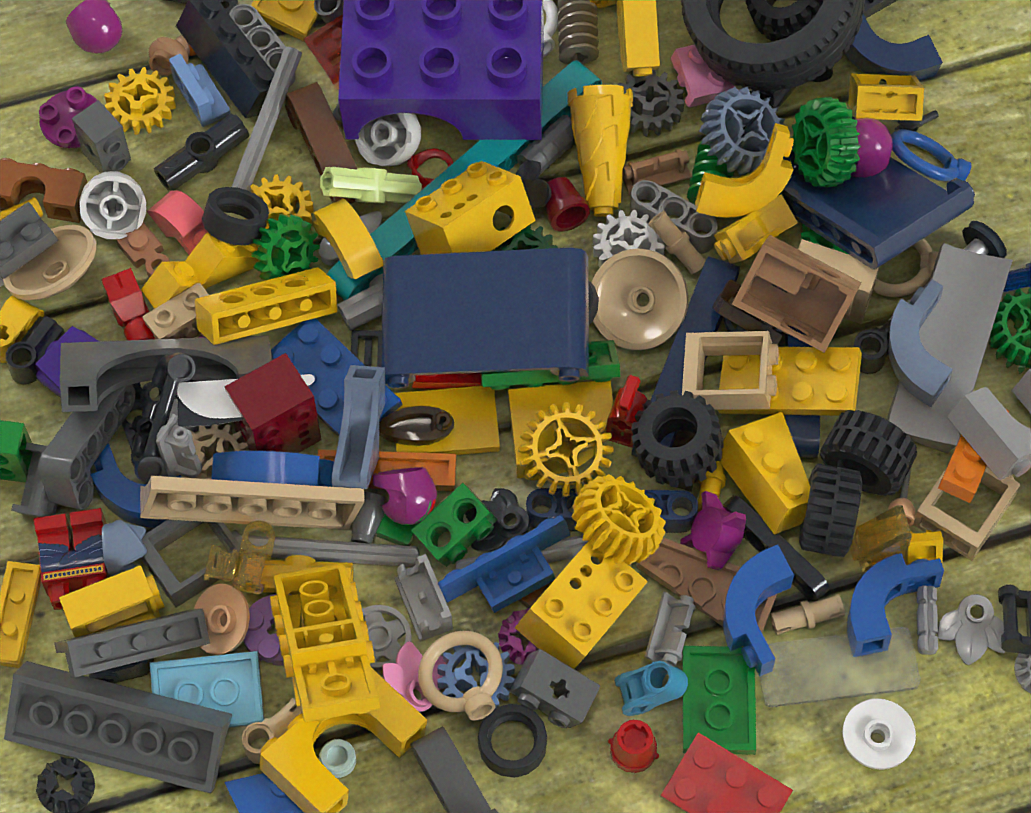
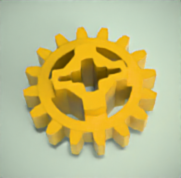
M146 67L141 69L140 74H135L133 69H129L128 77L118 74L119 83H109L110 92L104 95L106 100L105 107L122 125L124 132L131 127L134 130V134L138 135L140 129L145 128L147 133L150 134L152 133L151 126L156 125L159 128H163L162 119H172L171 110L176 109L173 86H170L167 77L160 79L159 71L155 70L149 75L147 74Z
M277 174L274 175L273 182H268L263 177L261 178L262 186L258 187L254 184L250 186L251 192L259 196L267 204L270 211L268 219L272 218L278 221L279 214L287 216L292 214L312 224L311 213L314 212L311 194L309 190L304 191L301 181L293 185L291 176H287L284 181H280ZM298 202L300 207L296 214L294 210L296 209L295 204ZM268 220L265 229L269 228Z

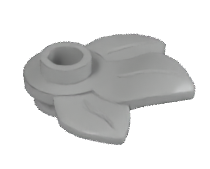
M973 594L965 597L960 602L957 610L946 613L939 622L938 639L955 640L957 652L966 665H971L981 658L987 647L998 653L1006 652L1001 648V635L1004 633V623L994 616L992 603L982 595ZM974 605L982 609V616L978 619L970 614V609Z

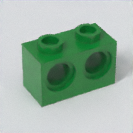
M0 420V480L26 483L33 452L25 449L26 444L32 443L24 423Z
M462 483L411 531L431 554L447 567L463 559L468 552L467 548L474 541L482 540L488 536L494 528L493 524L498 519L477 495ZM471 508H476L477 514L475 519L469 523H464L463 517L465 512ZM444 532H450L451 538L449 543L443 547H438L439 536Z

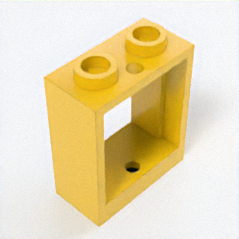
M850 73L848 106L856 119L873 118L922 121L925 88L915 75ZM881 79L886 80V85L879 84V81Z
M141 565L59 597L74 637L161 617L158 610L165 608L153 575L145 577Z

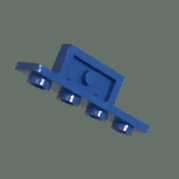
M562 515L548 518L542 521L534 530L511 538L506 545L494 552L480 555L474 563L463 569L449 572L443 580L438 582L446 602L448 603L478 586L493 613H496L556 579L554 572L541 551L571 535L566 520Z

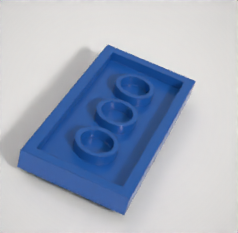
M314 318L303 321L271 349V356L273 360L286 353L300 375L311 374L314 376L315 381L308 387L314 395L317 416L339 437L344 409V379L350 365H365ZM386 385L385 406L379 422L403 405L401 399Z

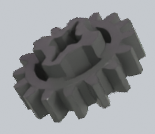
M652 70L653 75L638 76L637 78L628 74L626 76V84H618L624 86V94L629 88L633 90V107H631L630 115L632 133L642 129L643 136L647 137L649 130H654L655 134L659 136L662 127L671 131L673 122H680L681 112H684L683 89H677L678 81L676 79L670 82L667 81L668 73L666 72L660 77L656 76L655 70Z

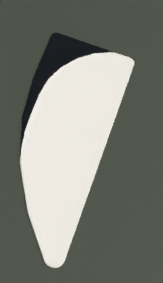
M311 374L301 375L307 386L315 381L314 376ZM237 379L179 383L177 389L178 426H208L244 420L224 386Z

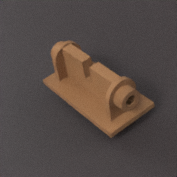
M675 149V152L634 163L632 161L628 162L623 167L622 177L629 195H631L633 186L642 180H649L660 186H665L690 179L692 176L686 164L689 163L688 153L686 150Z

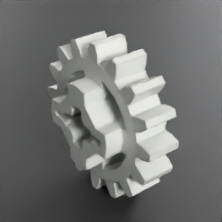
M620 210L617 219L607 215L606 225L602 223L597 225V234L593 235V245H595L593 246V256L599 257V267L613 255L629 249H647L664 255V242L648 225V214H645L640 219L637 218L636 210H633L630 216H625L623 210Z

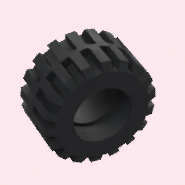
M745 0L747 9L761 34L765 33L767 39L771 41L775 38L777 40L787 38L801 30L815 17L824 0H797L786 7H774L773 5L776 0Z
M678 390L670 391L669 396L664 397L663 393L656 395V401L651 402L648 400L643 404L645 411L638 410L635 415L637 422L632 423L631 430L638 461L641 468H644L646 475L650 478L655 476L656 482L662 485L669 481L670 487H678L679 483L685 482L687 487L693 485L692 480L698 478L700 482L706 479L707 471L711 473L717 468L715 461H721L724 443L718 416L715 414L711 404L706 405L705 398L698 395L694 399L692 392L685 391L683 395H679ZM687 430L696 434L689 443L681 447L670 448L660 444L666 435L674 431Z
M847 410L845 413L839 414L820 450V457L825 465L860 471L862 491L887 496V494L893 495L899 491L917 456V447L911 441L908 434L885 418L860 410Z
M817 463L809 479L810 493L806 515L800 525L799 544L801 550L844 558L851 547L861 499L862 477L860 471Z

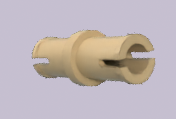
M665 211L658 213L651 219L648 225L667 245L665 249L669 254L674 253L691 275L698 272L704 266L706 259L690 243V236L685 231L681 232Z
M836 594L811 603L805 600L800 602V606L777 613L773 612L770 613L775 634L780 635L781 633L805 626L807 629L815 628L816 623L840 616L843 617L845 616V609L840 595Z

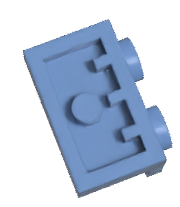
M181 54L169 59L173 80L202 127L230 114V108L202 64L196 66L192 63L187 64Z

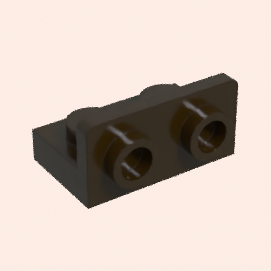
M729 279L712 308L747 331H769L772 344H778L783 336L777 331L778 328L732 305L741 285Z

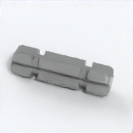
M920 586L917 591V604H919L917 608L918 652L923 655H933L938 650L937 589L934 586Z

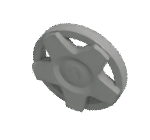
M372 605L363 608V617H365L369 641H372L375 663H370V666L377 671L382 670V665L385 663L396 664L397 653L401 649L397 640L404 634H406L405 643L412 640L408 621L399 611L389 606ZM381 613L391 615L396 620L386 622ZM381 657L388 659L385 662H377Z

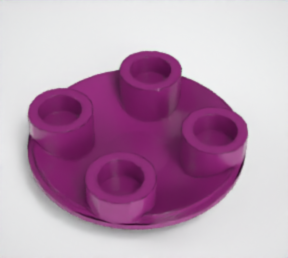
M71 87L67 91L52 96L39 108V123L43 135L47 140L59 147H80L72 118L95 103L97 99L91 94L86 93L81 87Z

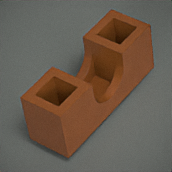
M1 158L0 210L2 211L19 204L28 194L41 193L44 195L42 202L48 218L80 223L79 199L84 186L87 184L85 173L73 168H65L63 170L51 168L42 163L26 164L16 162L10 158Z

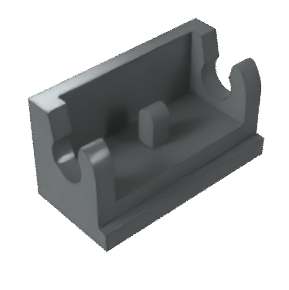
M34 443L26 444L25 449L33 452L21 505L12 504L11 511L35 517L56 514L58 504L51 503L48 500L39 473V461L47 446Z

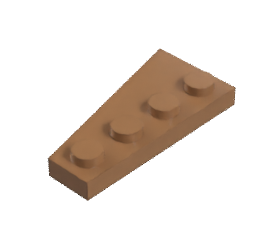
M664 537L653 555L650 554L646 560L636 565V568L677 596L687 595L692 597L696 609L723 626V614L728 589L734 576L741 568L740 566L727 562L720 570L708 568L706 553ZM778 594L764 600L755 611L756 621L761 632L764 630Z

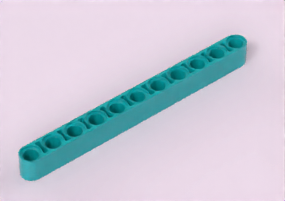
M575 60L543 86L542 133L562 115L571 117L567 95L569 90L576 88L577 96L584 95L583 86L602 85V80L580 61ZM480 140L370 234L383 261L391 256L412 255L419 249L405 210L413 206L419 198L430 195L439 189L445 181L454 179L475 162L483 161L509 171L518 163L517 155L527 147V144H531L534 140ZM338 261L328 271L327 275L336 282V294L345 301L368 289L373 278L383 274V266L357 279H353L347 276L341 261Z

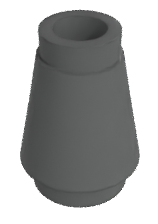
M364 492L365 502L352 523V542L372 543L385 514L380 506L385 503V497L376 493Z

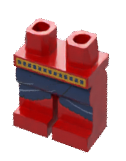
M101 508L70 513L75 550H73L71 527L65 513L34 518L39 548L41 581L54 610L63 609L59 597L110 578L103 557L102 527L107 523Z

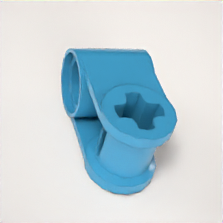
M662 661L652 662L639 669L622 673L614 680L615 685L620 687L624 702L622 713L626 716L640 715L652 710L656 706L678 699L685 693L688 686V678L685 672ZM668 674V682L662 687L663 678Z

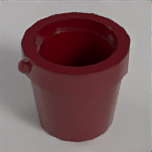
M558 177L547 182L552 194L549 202L545 205L551 227L556 231L563 232L575 229L583 224L590 215V207L571 181L566 177Z

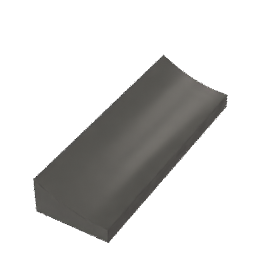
M26 661L13 674L4 740L73 758L76 757L80 760L211 794L215 788L232 714L87 676L70 678L68 671Z

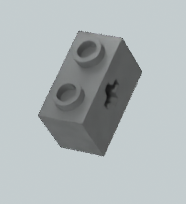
M99 100L72 118L82 153L100 173L119 172L131 160L122 125Z
M539 649L528 654L509 692L518 697L517 701L521 705L531 710L538 709L548 715V720L552 724L566 729L583 722L600 685Z

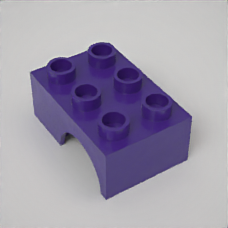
M344 0L338 101L345 138L359 139V132L363 126L378 117L397 113H417L434 116L451 123L460 131L463 140H542L543 0Z

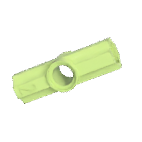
M325 167L320 178V188L323 191V196L353 198L356 202L385 203L386 201L406 204L422 190V184L418 176L387 173L385 169L357 168L355 170L341 167Z

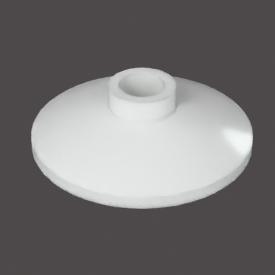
M869 699L857 704L850 710L843 724L842 735L847 751L857 762L868 768L884 770L896 767L909 757L915 745L916 731L911 717L901 706L889 700ZM879 733L883 736L884 741L882 743H875L871 739V735Z

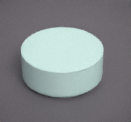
M330 740L321 748L319 761L336 778H341L353 771L356 765L355 750L345 740Z

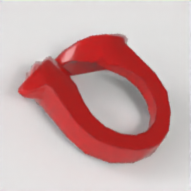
M437 148L427 149L413 154L407 160V166L411 170L412 175L418 176L422 184V190L434 179L423 177L416 169L432 158L442 159L448 167L454 163L453 159L444 150Z

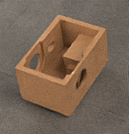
M769 235L757 254L732 305L825 353L862 282ZM787 325L792 326V327H794V328H796V329L802 331V332L805 333L806 335H803V334H800V333L794 331L793 329H791V328L788 327Z

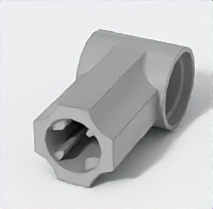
M383 274L373 278L368 289L337 304L338 310L350 331L382 315Z

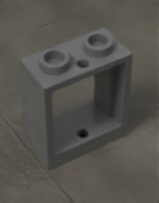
M166 520L143 536L142 542L147 549V553L140 559L174 607L177 608L246 563L243 549L247 546L237 530L230 532L224 523L207 522L228 553L182 583H179L158 551L204 522Z

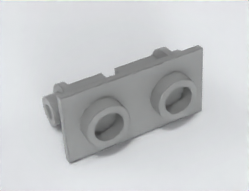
M175 414L172 415L167 425L160 428L156 443L168 477H176L177 473L195 478L202 471V464L198 455L195 454L196 449L192 440V433L190 430L178 426V418Z
M667 592L662 593L645 653L646 658L652 662L662 661L672 666H676L677 661L682 659V650L687 635L682 632V629L689 628L692 614L696 608L692 597L681 595L680 599L677 600Z

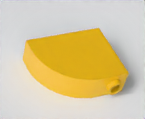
M617 0L618 38L623 71H633V76L653 75L652 70H657L660 67L656 0Z
M611 380L607 382L589 381L571 385L559 384L508 390V407L517 479L539 480L541 478L539 474L531 479L527 478V472L534 467L532 464L521 466V459L530 455L518 451L520 445L530 444V442L523 440L520 436L522 431L533 433L527 426L529 419L535 420L539 424L541 423L536 415L540 409L549 417L551 416L549 413L550 404H555L559 413H562L564 402H569L571 413H575L577 405L581 404L583 405L581 415L586 418L591 410L595 411L596 415L591 422L595 425L597 422L604 420L606 424L598 432L599 434L606 433L607 419L613 402ZM563 423L572 436L577 438L583 436L590 437L581 427L572 423ZM553 425L545 429L539 436L537 443L538 452L544 451L555 444ZM562 439L559 450L555 452H558L560 455L564 453V457H569L570 460V454L576 447H573L572 444L568 445V442H563ZM594 447L587 448L586 451L577 455L578 467L594 456ZM542 462L554 474L566 472L563 465L559 462Z

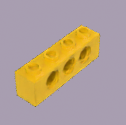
M316 267L196 298L197 330L213 345L337 313L336 282L320 268Z

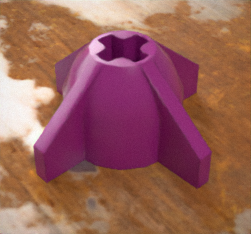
M704 491L701 493L703 509L693 521L691 534L681 538L680 544L690 548L695 547L697 550L705 552L707 555V567L720 570L742 542L746 515L726 511L716 494Z

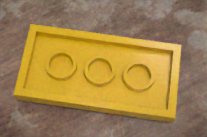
M778 347V364L772 365V375H776L777 393L776 396H771L770 409L718 410L719 414L774 415L783 412V415L839 416V414L845 413L847 410L856 411L861 350L859 347H827L824 353L815 347ZM723 355L719 390L759 389L761 355Z

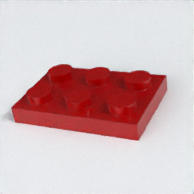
M698 732L660 797L686 813H780L793 790Z

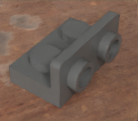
M29 202L0 221V275L3 279L59 241Z

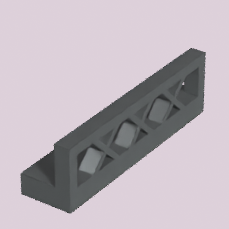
M193 609L54 642L56 653H65L70 678L207 645L210 644L203 609Z

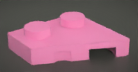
M695 44L677 48L671 56L673 67L678 73L679 85L686 87L688 95L685 98V103L688 107L709 103L715 100L714 98L719 93L727 92L735 87L731 82H727L722 76H718L708 67L700 56Z

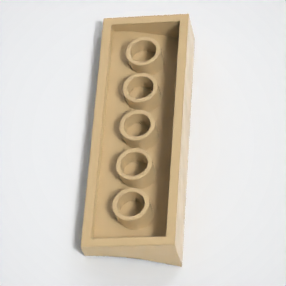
M151 476L148 484L141 486L140 518L349 530L365 502L364 489Z

